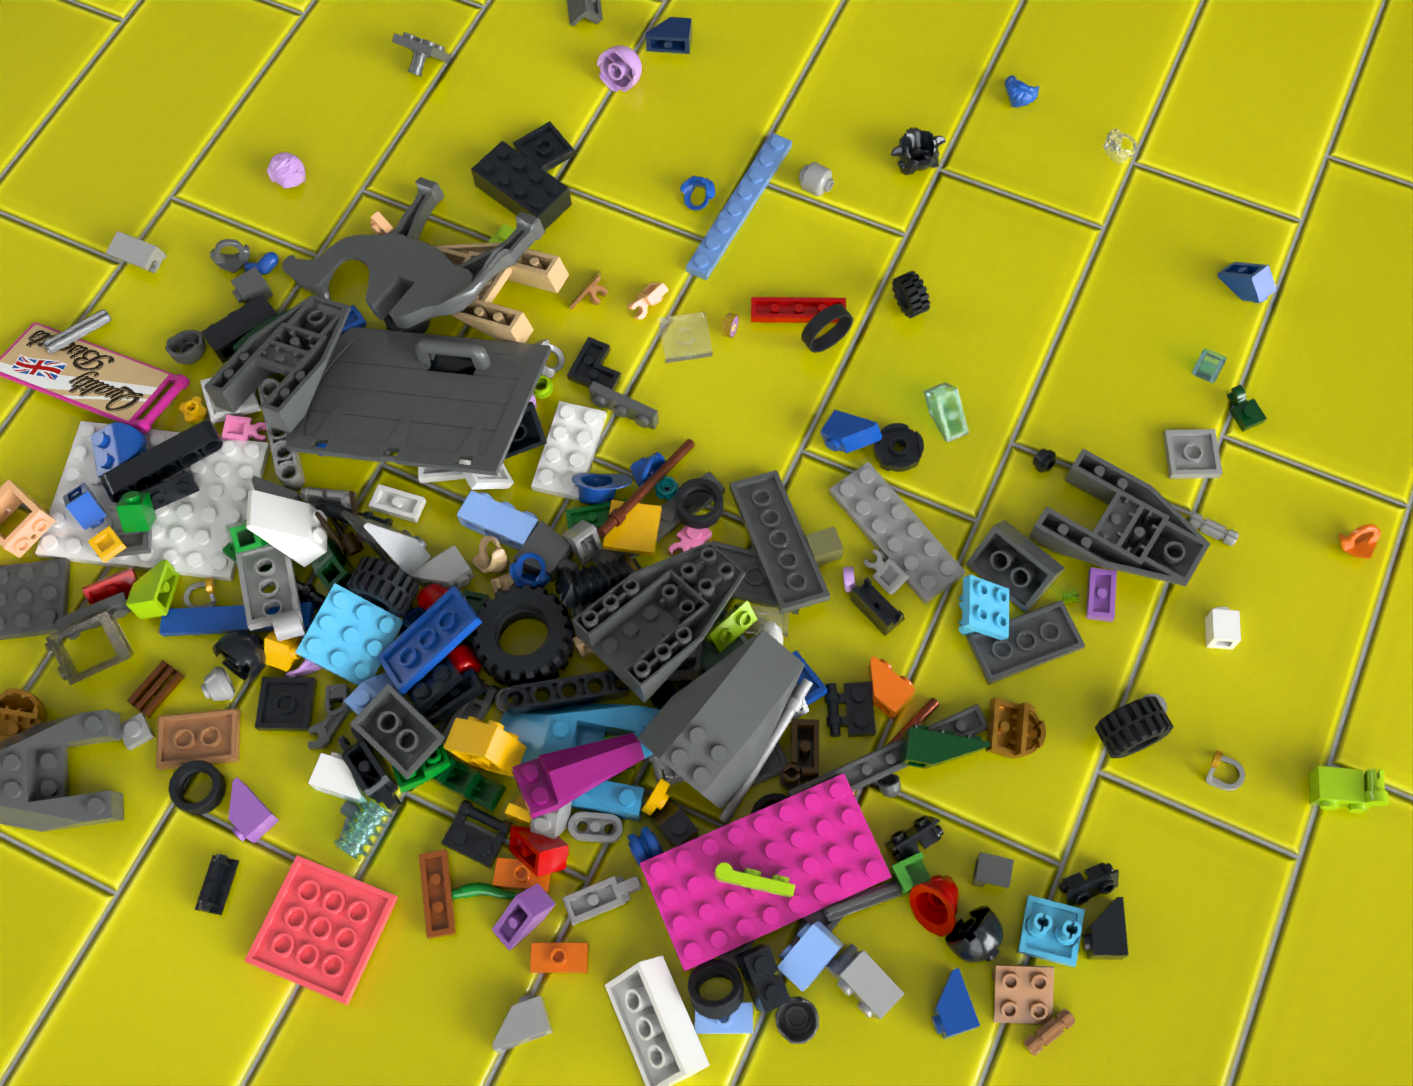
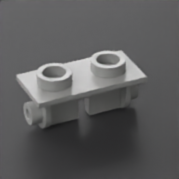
M307 487L300 492V498L304 499L305 503H309L314 508L316 505H321L317 501L322 498L351 509L349 491Z

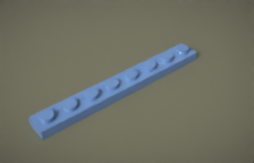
M774 133L770 135L686 265V272L707 281L791 149V140Z

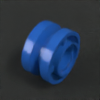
M648 826L641 829L640 836L634 833L627 836L630 842L628 846L638 866H640L641 862L664 853L653 831L649 830Z

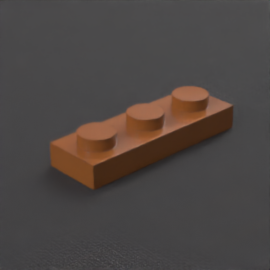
M444 849L419 854L427 938L434 939L456 935L448 851Z

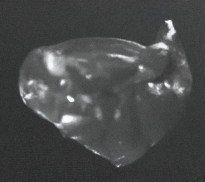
M1111 129L1107 133L1103 144L1105 154L1117 164L1124 163L1127 157H1132L1138 150L1136 140L1118 129ZM1122 138H1126L1132 143V150L1120 148Z

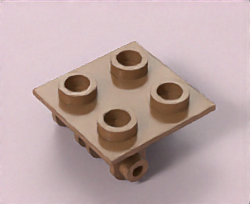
M995 965V969L992 970V979L995 981L994 1022L1045 1024L1048 1022L1053 1014L1054 967Z

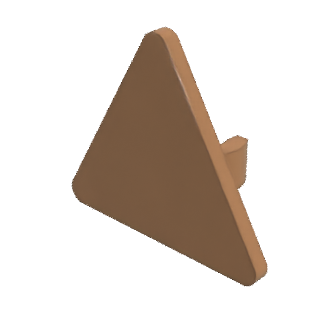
M599 270L569 306L571 310L586 294L589 295L592 304L598 305L601 300L597 298L596 292L600 293L603 297L608 293L605 287L596 285L601 279V272Z

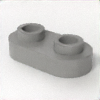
M577 812L569 819L568 830L577 841L610 844L617 842L622 837L623 824L620 818L613 814ZM580 824L588 825L587 830L584 832L578 831V826ZM613 826L615 830L612 834L605 833L606 827Z

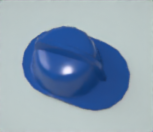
M578 473L572 477V482L578 485L579 501L591 505L610 502L614 498L617 489L626 487L633 481L630 476L624 474Z

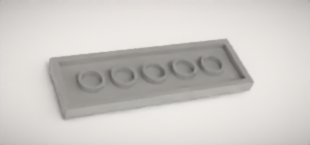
M869 462L829 489V494L878 551L885 555V559H893L910 576L905 582L924 604L965 575L964 569Z

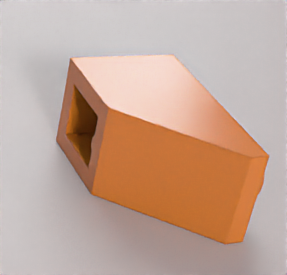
M873 656L868 667L873 705L893 720L912 699L915 689L908 678L902 675L898 676L893 672L891 665L887 661L879 660Z

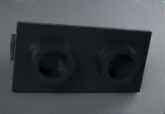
M183 470L182 473L169 478L167 481L159 482L153 486H146L147 489L141 491V493L149 492L153 508L157 510L196 493L200 489L194 481L195 478L192 471L186 472Z
M925 815L916 819L913 822L914 826L908 830H900L891 835V840L884 845L895 850L892 856L899 863L920 853L916 842L919 841L923 849H926L941 840L944 832L939 825L935 826V824L940 822L939 819Z
M222 854L212 856L195 910L222 916L239 860L230 859Z
M1102 862L1085 870V874L1088 877L1087 880L1079 872L1063 878L1058 887L1062 894L1067 893V905H1082L1089 901L1090 898L1099 894H1108L1118 887V869L1113 870L1110 863L1105 864Z

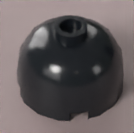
M234 631L223 636L212 647L216 657L220 653L225 660L222 664L243 680L249 677V682H253L258 677L266 664V655L262 646L264 641L255 633L249 635L245 632Z
M980 906L969 912L972 917L966 922L962 918L958 920L952 933L945 937L946 944L953 953L968 963L984 960L989 962L999 954L998 948L1003 939L1002 924L988 906Z

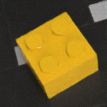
M469 716L468 719L456 717L443 748L473 768L514 777L512 767L521 763L527 747L518 741L519 737L517 735L504 731L502 724L491 720L487 724L475 717Z

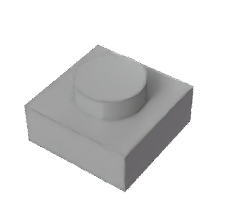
M142 713L120 724L121 737L126 748L130 751L155 738L146 716Z

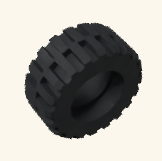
M524 584L521 589H518L517 585L509 586V591L503 593L502 590L494 593L496 597L493 600L488 598L483 603L485 609L477 611L476 614L482 623L472 631L474 636L472 644L486 673L489 676H493L494 680L501 685L506 682L508 687L545 681L550 677L551 679H556L559 676L558 670L560 668L562 670L566 669L569 664L567 658L572 657L574 653L573 638L575 633L565 605L560 603L559 598L554 593L548 595L547 590L540 586L537 587V590H533L532 585ZM522 619H534L546 625L548 629L547 638L536 651L518 656L511 655L502 650L500 646L502 634L512 623Z

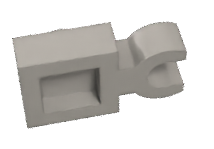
M874 549L873 553L876 554L877 561L872 564L870 560L865 559L864 563L868 568L877 570L872 577L889 594L893 595L910 576L893 559L889 558L885 562V555Z

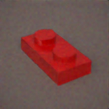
M133 567L86 585L82 588V591L89 604L92 605L121 592L129 596L133 583L139 578Z

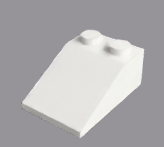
M256 490L248 492L247 529L303 567H306L327 552V531L315 516V512L318 511L327 521V516L321 510H317L309 503Z

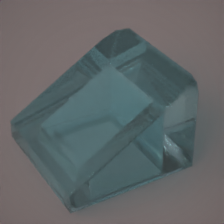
M1204 348L1193 368L1192 375L1214 383L1227 357Z

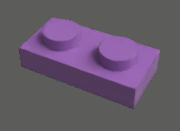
M1093 567L1089 569L1086 619L1106 622L1114 620L1116 570Z

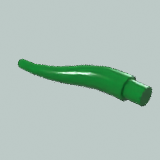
M481 882L463 884L461 887L451 890L454 900L479 895L510 900L519 894Z

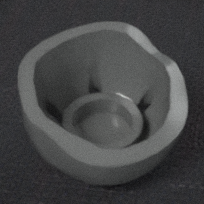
M186 330L170 337L167 340L165 350L175 362L188 365L202 358L205 353L206 344L201 332Z

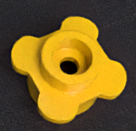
M198 396L193 397L192 400L186 403H181L179 406V410L185 415L184 420L188 423L202 420L208 411L206 407H203L202 399Z

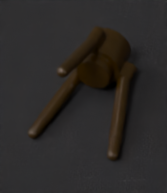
M350 491L349 497L352 513L359 515L354 492ZM318 511L315 512V516L335 541L339 550L343 551L345 557L353 556L364 550L362 545L364 539L358 533L355 535L351 531L345 534L337 520L332 518L331 521L340 536L338 537Z

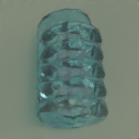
M372 801L359 804L364 812L354 811L353 815L357 822L349 820L346 823L351 831L342 830L340 834L344 841L336 839L333 842L338 849L359 862L360 860L357 858V855L367 856L368 854L363 846L373 847L374 845L369 837L380 836L376 827L385 828L387 826L382 819L383 816L393 817L390 812Z

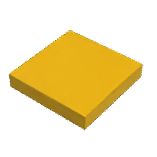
M611 500L609 514L615 508H619L625 501ZM638 503L626 515V520L620 526H615L604 537L603 549L654 556L662 506Z

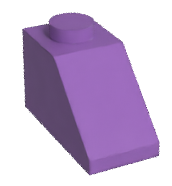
M238 777L233 780L229 820L235 827L231 830L241 841L247 838L252 843H256L279 820Z
M537 883L515 896L492 928V931L510 951L544 921L556 903Z

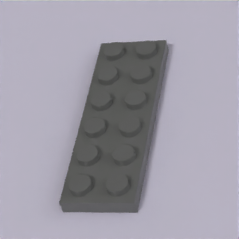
M777 470L730 483L729 489L780 614L828 601L830 593Z

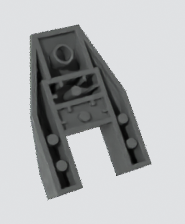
M311 295L253 334L204 386L217 408L235 413L272 371L285 375L286 377L260 405V408L271 427L291 433L308 411L351 311L350 306Z
M1082 449L1070 468L1065 481L1109 506L1093 532L1046 506L1034 525L1029 539L1050 551L1101 567L1186 586L1210 543L1150 484Z
M108 709L79 713L37 724L1 741L0 824L46 832L124 821L123 793L110 790L69 796L68 748L121 740L120 714Z

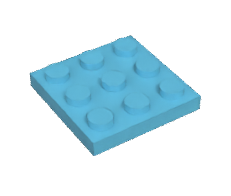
M334 583L308 628L306 635H304L296 649L295 654L359 686L363 681L375 676L381 665L377 656L394 641L403 624V620Z

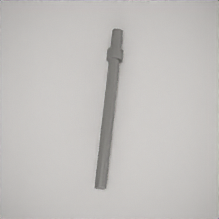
M803 678L794 695H790L787 706L779 718L757 767L731 797L721 813L719 819L723 822L729 823L796 712L799 713L804 705L802 701L813 685L811 681Z

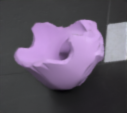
M284 152L275 155L267 167L270 180L285 189L298 186L306 180L303 163L296 155Z

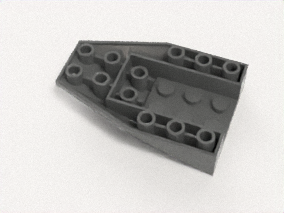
M709 541L631 573L573 618V626L577 637L645 703L702 642L746 574L744 570Z

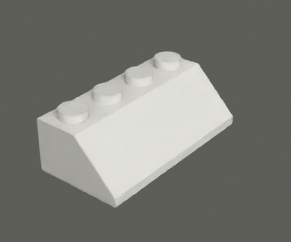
M663 955L641 961L605 984L646 1086H672L710 1066Z

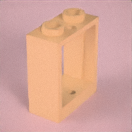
M8 479L0 487V525L22 503L32 512L7 538L0 532V545L21 558L56 520L24 489Z

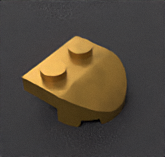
M10 688L0 694L1 741L37 724L47 722L45 705L31 692Z
M1000 698L991 699L987 741L990 742V746L986 748V751L1008 758H1020L1030 755L1040 748L1045 741L1046 728L1044 721H1040L1035 714V707L1026 702L1016 704Z

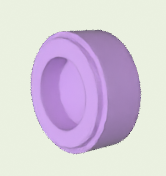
M853 566L843 568L846 593L851 592L855 587Z

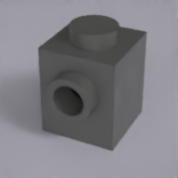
M256 267L231 280L235 288L232 293L239 304L242 302L247 304L250 300L262 294L266 299L273 296L267 282Z

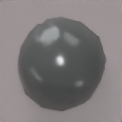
M800 996L790 997V1002L778 1008L775 1015L778 1032L789 1043L803 1044L815 1036L819 1028V1013L814 1004L808 999Z

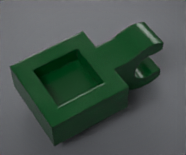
M1241 385L1232 388V392L1227 394V398L1234 405L1230 413L1242 432L1266 421L1267 418L1255 399L1247 401L1246 392Z

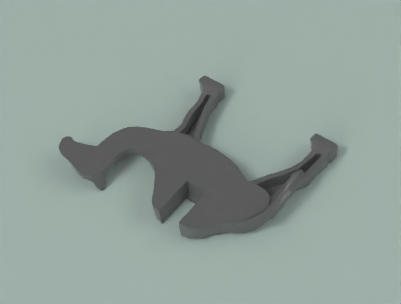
M419 177L415 181L418 187V194L414 202L403 214L397 227L391 233L346 237L333 244L317 260L296 259L295 256L291 255L284 260L282 269L305 291L315 293L319 297L330 300L331 296L328 287L336 269L345 261L351 259L360 261L369 269V282L365 300L374 315L383 320L389 313L398 328L406 329L435 317L455 314L465 310L474 302L488 282L503 270L515 265L535 240H539L544 235L545 230L538 217L520 212L515 217L517 222L516 229L504 242L458 266L453 265L439 249L419 240L429 215L436 204L445 197L437 182Z

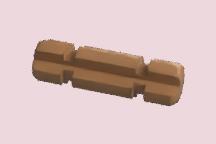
M1062 1009L1056 1014V1019L1051 1018L1036 1030L1035 1036L1030 1035L1024 1040L1023 1044L1033 1056L1037 1055L1043 1050V1045L1047 1047L1064 1033V1028L1068 1030L1075 1024L1073 1015L1067 1009Z

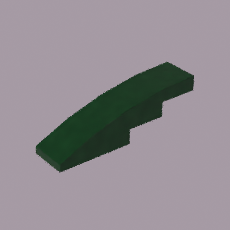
M448 756L451 765L430 779V781L493 812L507 788L481 775L477 770L463 765L451 756Z

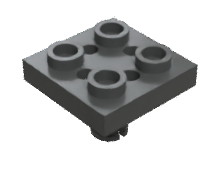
M406 32L403 33V36L394 33L392 42L409 48L414 52L407 72L422 76L426 57L429 58V56L446 63L450 62L451 54L444 52L445 47Z

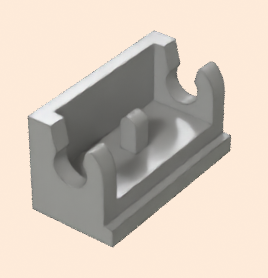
M118 231L106 251L108 256L128 262L146 271L150 269L152 273H156L163 259L167 256L157 246Z

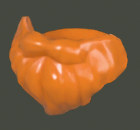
M1366 524L1355 529L1348 537L1340 533L1339 538L1342 550L1353 557L1370 559L1377 545V540L1381 536V530L1375 524Z

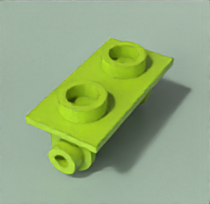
M748 600L740 604L736 603L734 608L723 617L724 620L722 622L718 621L713 625L704 639L709 644L713 642L719 653L758 620Z

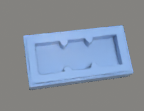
M753 1002L741 1003L738 1010L730 1016L721 1019L706 1018L695 1010L696 1034H753Z

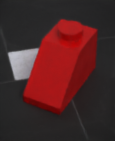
M511 826L509 851L535 876L539 877L566 869L569 848L568 844L559 836L553 839L530 832L529 827Z

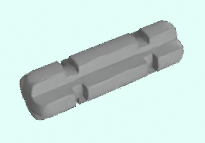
M1193 513L1188 520L1195 529L1200 528V532L1217 540L1221 538L1223 543L1233 546L1238 539V532L1232 529L1228 531L1225 526L1208 518L1205 520L1198 513Z

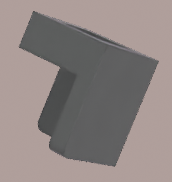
M980 852L976 858L972 885L984 887L987 883L1008 888L1011 882L1014 860Z

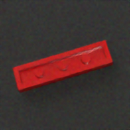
M751 297V322L808 323L815 315L829 306L841 304L846 308V298ZM837 318L830 323H837L840 318Z

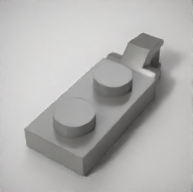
M613 876L567 895L562 899L571 924L574 926L624 905L631 900L630 894L641 890L642 886L637 876L625 881L622 876L616 878Z

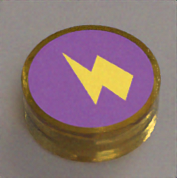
M728 313L725 316L722 324L723 336L734 337L739 323L738 315Z

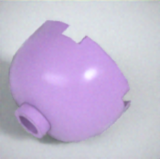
M623 45L610 47L599 56L597 61V67L600 66L601 70L599 76L603 83L612 91L618 92L619 89L627 92L640 79L642 63L639 56L630 47Z

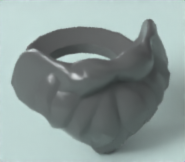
M224 239L219 241L215 248L211 250L210 257L224 271L236 273L249 260L250 248L247 244L243 246L237 240ZM226 246H233L239 250L234 255L220 253L221 249Z

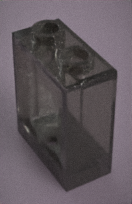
M111 608L45 638L48 642L45 643L48 654L52 658L55 657L60 665L57 667L58 672L64 681L68 680L70 685L125 661L134 655ZM100 621L117 655L78 672L60 638Z

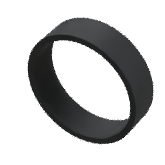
M841 304L829 306L808 322L802 332L801 339L811 352H822L835 345L846 335L852 326L853 317ZM840 318L831 330L823 336L814 339L826 325Z

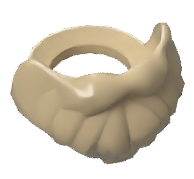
M489 535L481 539L479 554L473 557L472 562L482 573H501L506 570L510 560L506 559L507 555L501 548L497 538ZM489 541H492L497 548L492 552L491 562L486 549Z

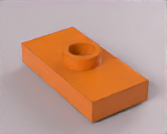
M497 857L493 886L526 890L538 883L546 893H549L552 873L537 877L521 861Z
M531 943L530 972L588 973L589 944Z

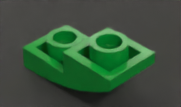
M443 743L409 779H406L392 766L401 793L429 781L451 765L446 750L443 748Z

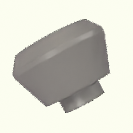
M223 667L213 668L204 677L205 683L201 684V688L207 699L212 697L214 701L231 700L235 695L234 686Z

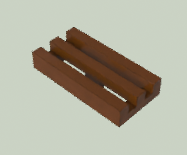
M162 660L127 702L150 718L185 676ZM173 674V675H174L173 678H172V679L166 684V686L162 689V685H163V684L170 678V676ZM158 693V695L151 701V703L146 708H144L148 701Z

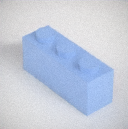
M472 490L457 513L461 526L484 536L492 535L500 543L518 551L539 524L537 517L531 512L524 511L523 513L516 510L508 502L503 501L500 503L493 500L485 492L477 493Z

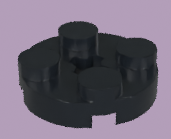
M903 423L889 424L881 429L882 439L874 443L873 446L874 456L880 463L881 468L886 471L903 472L916 467L919 464L924 449L921 435L917 431L914 432L912 429H909V426ZM895 443L905 447L901 452H897L893 448Z

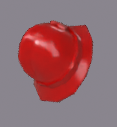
M934 875L927 882L913 886L909 899L910 907L916 920L927 931L940 937L952 933L956 924L955 915L958 912L957 906L959 902L958 887L953 879L948 875Z

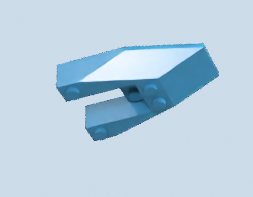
M586 703L520 715L503 713L500 724L504 726V731L517 735L519 737L518 741L527 747L520 763L522 764L537 759L542 754L601 741L606 737V734L619 736L643 731L660 710L639 705ZM604 781L574 799L571 808L593 813L613 814L621 819L641 822L643 813L641 809L645 804L646 793L645 789L641 787Z

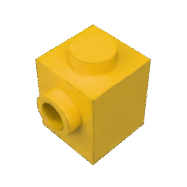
M273 630L265 637L264 653L266 655V664L288 671L301 658V656L295 654V651L302 641V636L278 641Z

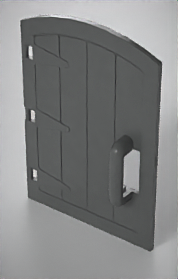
M351 327L339 337L305 417L291 433L286 432V448L292 452L375 462L386 461L400 465L497 476L551 353V346ZM436 354L471 358L476 368L473 375L428 371L431 366L430 360H434ZM317 443H325V444H326V448L315 447V446H316ZM388 451L398 452L397 456H389L386 454ZM460 459L469 460L471 464L465 465L459 464Z

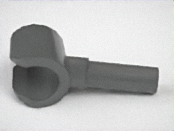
M345 801L340 810V813L347 817L339 840L345 842L351 824L361 813L360 807L350 801Z

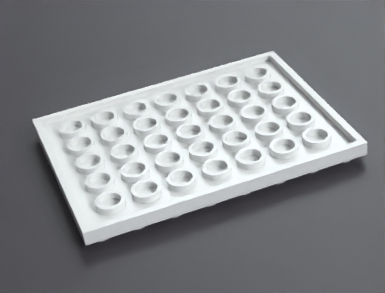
M81 421L49 512L56 521L41 536L35 554L40 558H67L72 562L128 569L133 567V569L145 571L151 570L160 561L167 559L175 568V571L181 575L201 578L213 577V579L233 581L237 564L222 551L230 542L226 525L247 520L248 492L254 490L251 479L253 476L263 477L271 449L269 443L249 440H223V446L220 450L184 469L186 472L192 471L195 478L194 481L200 491L154 510L156 520L151 527V553L112 557L104 563L87 541L108 526L113 530H122V525L116 509L117 503L111 502L101 483V478L97 477L90 435L109 424ZM151 429L145 435L147 450L174 437L180 432ZM180 471V472H178V473L172 475L171 477L176 476V475L182 473V471ZM84 482L107 514L104 517L105 521L94 529L89 527L84 530L65 507L63 500L64 495Z

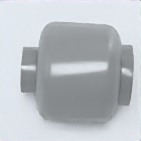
M812 162L809 165L806 164L799 175L801 188L818 197L824 194V192L828 193L834 184L832 171L817 162Z

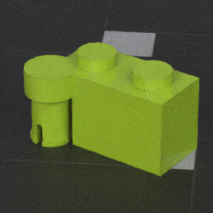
M1317 766L1309 772L1310 805H1319L1323 810H1337L1338 807L1348 808L1351 813H1365L1372 806L1389 805V795L1385 791V771L1379 769L1377 773V769H1367L1364 774L1363 770Z

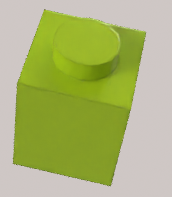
M167 559L160 561L133 583L126 605L139 619L166 616L181 574L175 571V568Z

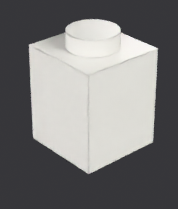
M1216 607L1210 611L1205 617L1206 647L1234 649L1241 641L1239 611L1230 610L1228 607Z

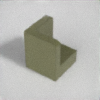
M835 527L805 535L818 566L842 558L843 546Z

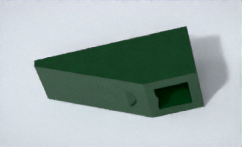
M327 534V552L311 563L312 568L329 591L334 583L349 590L346 584L355 568Z
M913 725L903 732L900 764L928 769L983 751L990 746V742L983 741L982 737L978 735H965V737L956 736L955 732L951 730L934 732L929 731L927 726Z

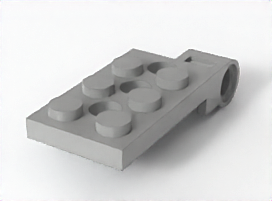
M271 544L235 553L249 630L252 631L273 625L278 641L306 635L292 559ZM264 565H272V568L267 572L259 571ZM276 586L273 592L263 593L266 587ZM272 607L280 608L274 615L267 614V611Z

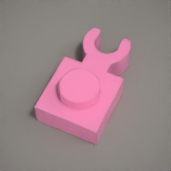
M226 415L222 439L247 441L249 438H254L257 442H266V436L258 434L259 431H267L266 424L259 422L252 425V418Z
M685 525L676 535L677 540L680 542L670 546L669 555L672 556L676 551L684 552L706 543L712 537V531L708 528L694 529Z

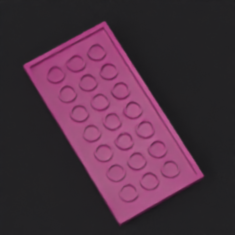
M844 773L640 863L684 971L892 877ZM720 863H728L734 871L744 873L745 868L761 871V877L772 879L773 875L790 878L789 883L795 884L794 895L789 898L720 882L715 878L714 871Z

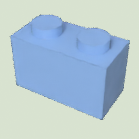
M820 921L813 925L807 923L797 934L800 938L798 943L794 947L789 944L779 956L782 961L777 966L778 969L802 992L811 985L844 946Z

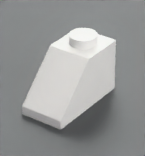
M332 752L331 755L321 753L308 784L317 791L365 806L367 802L365 795L344 762L342 755Z

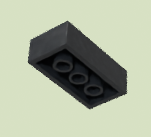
M501 141L471 168L477 188L516 216L523 212L538 217L544 230L572 205L570 191L566 185L504 141Z

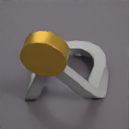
M207 577L205 582L194 583L186 589L183 599L188 608L216 607L215 581L213 577ZM206 587L211 603L200 606L191 604L189 600L191 592L197 588Z
M1217 750L1210 764L1211 768L1206 777V782L1222 790H1236L1244 782V768L1239 762L1223 756V752ZM1220 760L1231 764L1238 770L1239 779L1237 782L1226 784L1212 776Z

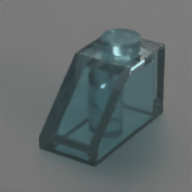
M944 382L923 391L929 414L946 442L969 433L958 388Z

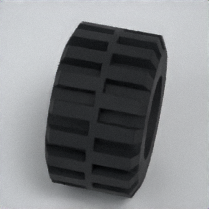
M368 556L362 557L346 584L350 592L397 617L405 616L420 590L418 583L399 567L385 560Z
M1154 696L1135 700L1114 710L1098 722L1095 730L1110 757L1123 758L1163 739L1174 726L1159 700Z

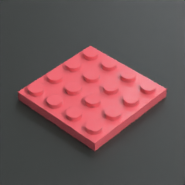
M297 855L244 961L348 1005L398 897Z

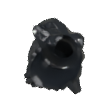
M911 127L909 130H906L904 136L899 140V146L892 150L891 155L899 156L900 160L897 165H899L901 172L904 175H911L916 170H927L930 166L932 169L939 167L938 157L940 154L938 147L945 143L946 140L941 135L933 136V133H930V131H922L916 127L914 129Z

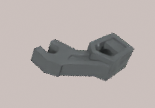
M347 684L326 685L325 711L328 715L324 721L308 728L310 735H319L316 741L308 742L310 750L324 749L329 746L347 716L352 713L351 709L344 702L351 694ZM343 702L342 707L334 709V703Z

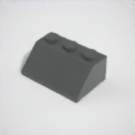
M1006 520L992 527L966 563L967 566L986 581L1008 588L1009 600L1025 613L1042 597L1065 569Z

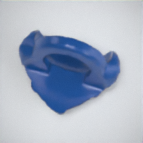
M1013 75L1005 80L1004 85L1012 107L1027 106L1037 98L1039 86H1028L1024 82L1017 80Z
M691 176L680 187V191L684 193L686 206L694 211L704 209L708 205L709 200L715 196L714 183L708 178ZM695 186L705 189V200L698 206H694L690 200Z
M659 452L652 454L650 457L641 458L630 466L638 487L666 461Z
M525 553L518 558L517 562L509 565L510 575L518 588H523L524 584L532 585L533 590H537V587L544 588L550 581V576L546 573L545 561L536 553ZM527 558H534L540 563L541 572L538 576L523 573V563Z

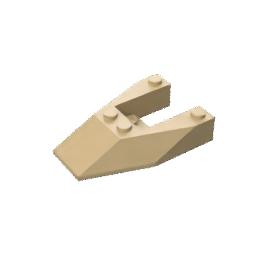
M502 242L435 247L444 253L453 265L458 266L475 256L491 250ZM527 249L515 265L503 270L492 278L472 304L465 310L452 315L498 341L526 343L533 332V328L524 313L492 304V301L506 280L558 293L569 274L559 256Z

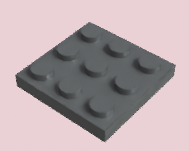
M67 558L0 566V640L60 633L55 628V622L58 618L68 614L71 562Z

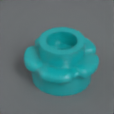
M664 477L655 486V493L660 499L670 500L676 496L679 485L673 478Z

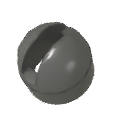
M891 774L878 780L879 789L885 797L894 798L900 793L901 783L899 776Z

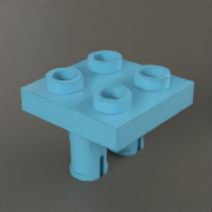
M972 575L963 577V595L959 597L962 619L958 623L962 626L958 627L959 632L964 636L978 632L999 640L1009 638V589Z
M1028 895L1017 953L1074 968L1077 962L1085 909Z

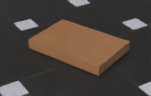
M237 708L159 716L156 768L158 770L175 769L190 761H205L212 765L239 762L241 711Z

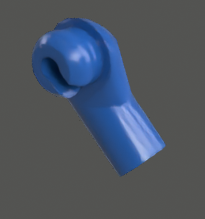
M268 252L257 263L246 262L245 272L256 267L260 274H269L278 263V255L274 252Z

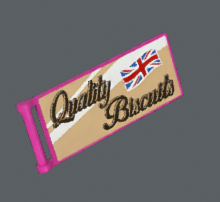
M36 322L0 357L1 377L119 423L130 425L143 432L144 435H147L152 429L151 425L178 393L182 389H186L190 384L189 379L184 375L166 372L82 339H78L55 353L49 354L44 348L43 342L60 333V331ZM170 382L173 383L143 419H139Z

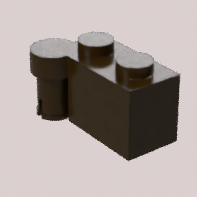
M792 719L791 764H787L780 775V785L787 791L801 785V781H810L819 776V720Z

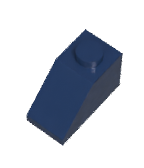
M669 17L646 32L647 51L690 54L692 18Z

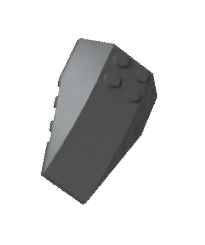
M763 629L705 673L694 679L686 687L675 693L637 739L699 793L722 809L757 767L805 664Z

